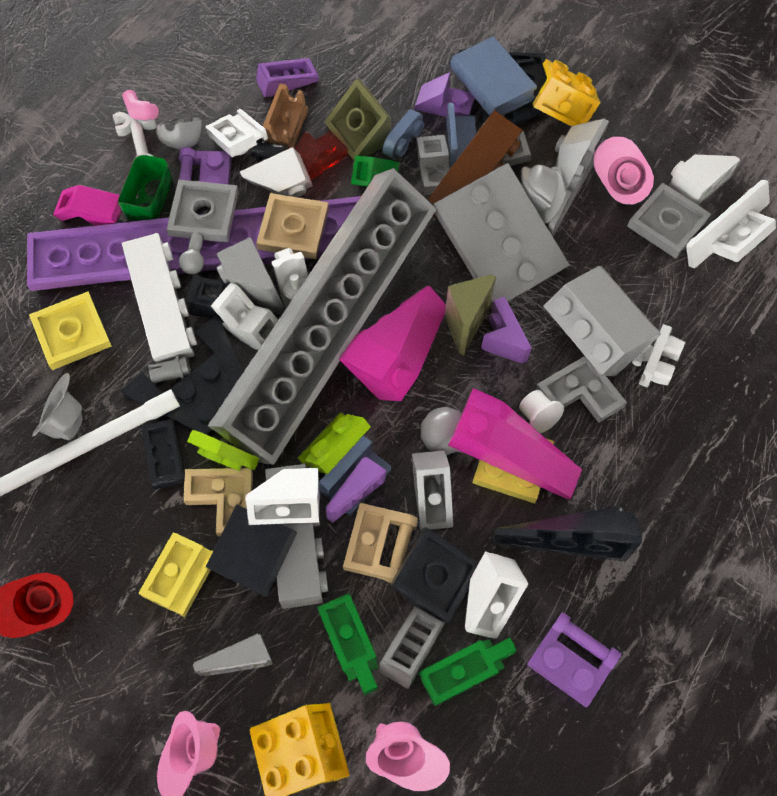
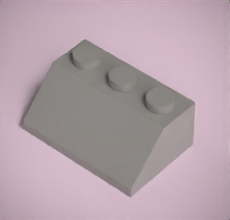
M598 266L566 283L544 305L545 309L601 376L615 377L661 335L657 328L602 266Z

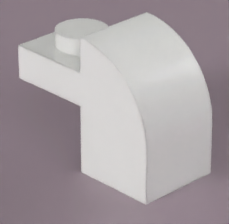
M230 283L211 305L215 312L223 319L222 325L237 339L256 350H259L278 322V319L270 309L255 306L237 284Z

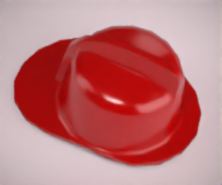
M47 572L33 574L1 586L0 635L9 638L24 637L63 622L71 613L74 604L73 591L69 584L60 576Z

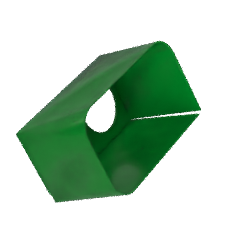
M139 155L134 159L118 198V204L128 220L143 221L159 218L173 182L165 159L149 155ZM152 180H159L161 183L155 197L149 196L145 192V186ZM144 203L151 204L147 207H140V205Z

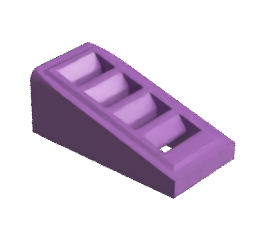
M310 58L258 64L256 81L264 97L275 96L279 83L287 85L290 91L319 80V76ZM303 69L305 74H301L299 70Z
M366 456L362 458L326 506L327 519L333 523L382 485L386 480V470Z

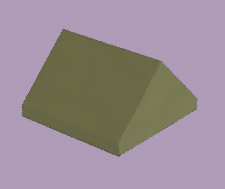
M356 78L324 121L353 160L355 155L368 156L382 149L387 136L391 132V117L358 78Z
M491 274L448 286L444 317L458 353L463 356L490 309L496 282V276Z

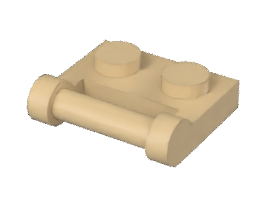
M360 503L343 570L383 579L391 583L406 558L411 533L417 527L418 518L410 514ZM394 524L399 526L390 567L380 565L389 525Z

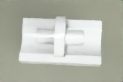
M290 248L276 252L274 254L275 261H272L284 307H288L308 277L302 252L294 254Z
M663 324L660 330L661 335L657 338L654 347L650 344L632 361L636 366H641L643 361H648L639 385L648 388L650 381L668 386L675 366L659 361L662 355L678 361L685 344L684 341L669 335L672 327Z

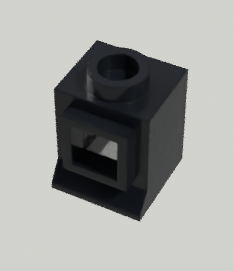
M193 274L185 299L190 315L212 318L216 315L220 320H223L211 305L230 282L224 284L221 280L203 278Z

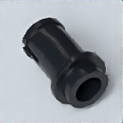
M260 138L256 141L257 145L251 147V157H255L257 161L268 159L288 150V145L264 142Z

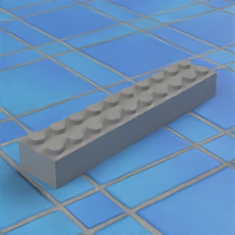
M394 168L374 176L208 425L240 450L260 458L258 463L275 464L340 362V356L363 326L437 210Z

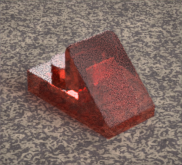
M331 131L316 140L309 132H305L295 147V150L301 155L310 180L348 156V148Z

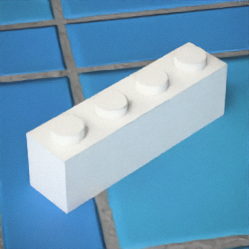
M158 233L122 242L152 358L157 364L174 360L177 355H180L181 358L195 356L192 346L197 345L193 328H187L184 317L189 316V312L184 298H178L176 289L181 288L177 271H171L168 261L173 260L169 243H163Z

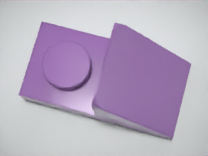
M446 73L422 85L415 104V110L447 117L448 103H454L455 117L470 116L475 97L470 92L450 88V73Z
M505 297L494 300L491 314H489V321L494 331L483 336L481 348L521 364L528 362L532 348Z

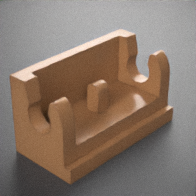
M279 83L263 125L268 139L264 140L265 142L288 145V149L295 148L308 113V106H305V96L301 90H298L297 98H293L289 95L287 85Z

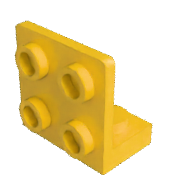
M545 59L543 67L547 80L533 102L534 108L571 127L587 123L600 104L596 94L597 90L592 85V79L581 72L575 75L568 71L569 67L558 60L551 62Z
M330 703L305 705L250 728V735L265 796H289L318 784L337 781L350 776Z

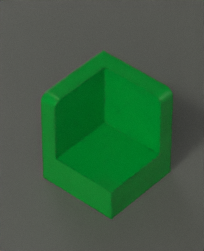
M355 155L351 185L368 187L375 175L393 168L398 172L400 162Z

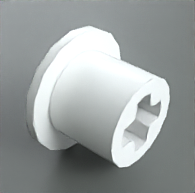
M540 390L529 393L523 398L519 406L520 411L530 421L529 424L540 434L552 428L564 412V405L561 402H551Z

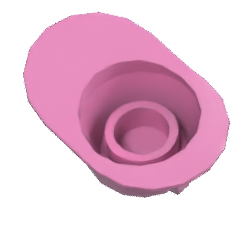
M611 137L604 140L597 147L594 154V167L609 194L616 201L623 204H635L644 200L650 194L653 187L654 176L651 167L636 144L625 137Z
M189 711L180 712L175 717L170 736L158 764L157 782L161 796H183L193 776L207 771L213 766L217 757V742L220 734V727L217 724L198 721Z
M393 722L388 725L380 723L377 726L374 742L366 752V764L371 771L413 791L431 790L445 782L450 773V762L446 754L437 746L424 740L416 727L406 722Z

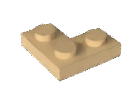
M232 468L185 469V505L217 504L216 534L221 536L236 504L247 509L246 495L253 491L252 469L241 468L240 471Z

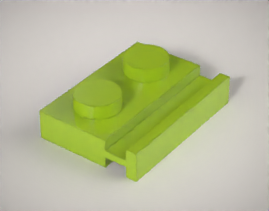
M340 412L303 451L298 459L306 467L318 468L319 472L328 474L371 426L363 417L350 414L345 416Z

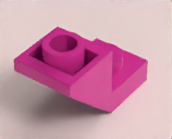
M77 185L62 190L53 216L61 221L80 216L94 226L115 224L122 213L121 207L118 204L120 195Z

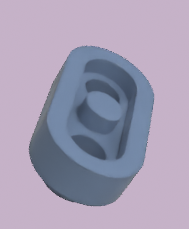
M410 109L387 136L383 145V154L392 159H396L398 156L402 157L406 153L410 141L414 137H419L424 128L423 115Z

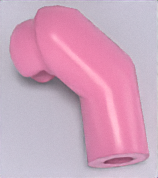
M127 90L123 93L122 97L131 118L154 120L158 117L159 109L157 105L150 104L148 101H139L136 92L133 90Z

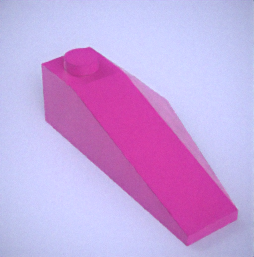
M425 286L402 302L396 310L379 318L376 324L359 332L340 356L339 360L379 400L402 401L419 376L444 317L446 304L430 286Z
M472 389L448 446L570 500L582 469L506 403L477 389Z

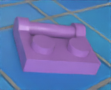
M188 147L180 149V180L191 181L192 166L201 165L199 182L230 185L232 157L226 151H195Z
M561 612L527 665L584 707H588L622 653L613 647L611 649L607 648L570 622L571 617ZM561 632L599 658L602 663L598 669L557 641Z

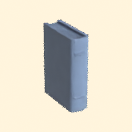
M494 36L454 55L450 61L451 70L489 115L495 110L504 116L533 101L535 98L533 93L537 86Z

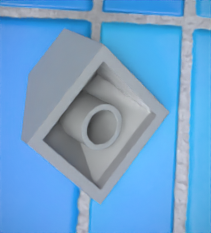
M251 237L217 253L221 265L217 266V270L224 284L228 282L237 284L250 300L282 316L285 307Z

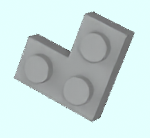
M586 356L538 383L536 390L542 391L551 402L559 401L564 405V408L581 399L598 423L623 409L627 403L606 376H601Z

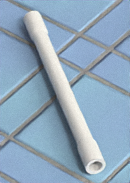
M170 389L148 400L142 406L1 477L0 496L151 419H156L180 407L173 391Z

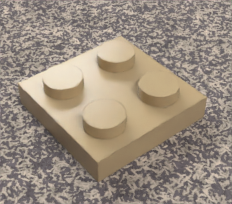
M270 193L256 242L257 250L276 253L290 248L294 254L302 252L304 258L317 260L329 212V202Z

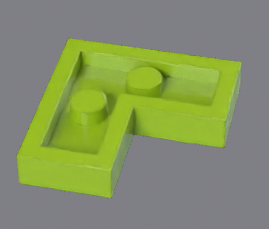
M193 429L187 442L199 447L198 454L237 471H240L242 466L255 470L260 459Z

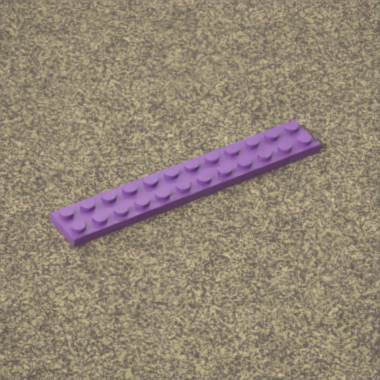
M361 196L322 200V202H329V212L317 258L322 256ZM266 207L235 210L228 242L203 240L200 254L203 256L204 266L201 271L217 270V266L221 265L217 253L250 237L257 249L256 242ZM169 218L27 233V286L31 291L131 280L122 242L155 233L159 234L163 243H169L173 255V260L168 261L171 271L176 270L177 274H184L185 272L179 265V258L183 252L188 250L190 238L168 236L166 229ZM257 250L264 264H271L272 261H275L274 252Z

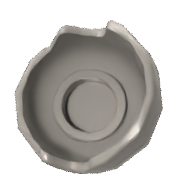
M196 117L193 118V121L184 122L181 118L175 125L159 123L156 128L158 139L163 144L178 150L185 147L191 148L200 140L202 120Z
M441 407L428 413L421 423V439L427 449L432 452L445 450L446 456L455 452L462 453L448 446L462 414L460 411L450 407Z

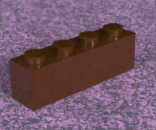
M494 110L427 200L433 205L505 165L502 163L505 157L508 155L512 158L522 144L518 139L523 130Z

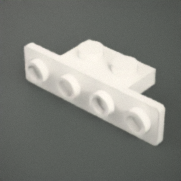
M761 180L753 188L749 189L744 196L689 241L686 245L689 267L696 268L712 253L738 263L776 229L775 219L759 214L770 202L768 181Z

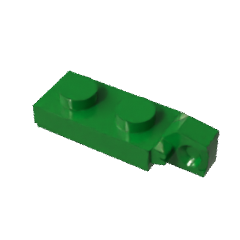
M348 593L318 606L317 609L343 673L346 674L349 682L357 678L364 696L377 691V685L371 673L379 669L376 663L377 657L350 594Z
M510 637L494 646L490 639L483 642L480 640L418 672V675L434 707L497 675L499 671L505 668L502 660L515 654L517 650Z

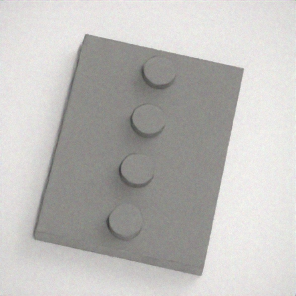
M508 163L433 204L437 209L435 211L436 217L473 278L476 279L490 274L496 276L491 308L494 300L505 297L507 302L569 266L568 261Z

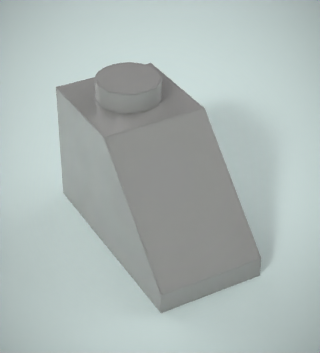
M445 450L412 454L414 488L420 531L425 527L430 530L453 527L450 465Z

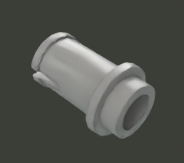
M177 355L174 360L148 365L149 375L153 384L179 377L182 380L191 373L188 358H181L180 355Z

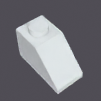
M293 147L240 171L241 176L251 184L279 195L299 197L306 193L307 188L313 186L301 155Z
M693 155L686 162L680 161L671 172L673 177L669 187L699 205L731 178L740 159L736 156Z
M318 468L283 469L246 495V507L249 525L319 522L320 491Z
M485 551L470 579L465 622L467 632L493 639L498 638L528 585L514 559Z

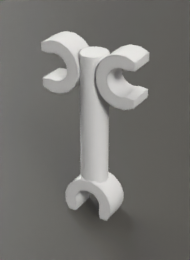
M124 112L113 114L118 136H126L132 132L137 156H153L148 153L143 129H155L157 127L155 119L137 120Z

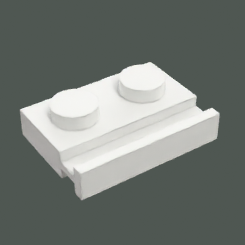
M241 109L237 110L238 115L234 117L229 114L205 126L209 137L231 157L246 153L251 147L257 145L256 141L260 138L263 140L268 139L265 128Z

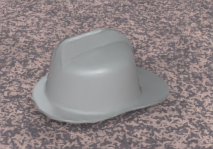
M536 165L531 169L523 167L521 169V185L545 224L549 223L561 210L565 200L566 189L559 167L555 166L549 168L544 165Z
M65 373L51 391L44 406L39 425L32 435L33 437L40 432L54 439L63 438L71 440L80 428L83 420L81 414L82 406L67 391L70 380L69 373Z

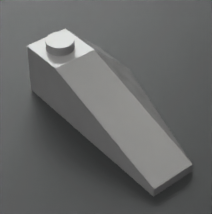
M600 119L572 126L566 136L561 135L556 144L555 152H558L555 167H559L566 194L561 210L554 219L547 223V228L552 237L555 235L594 165V154L597 147L604 140L609 120Z

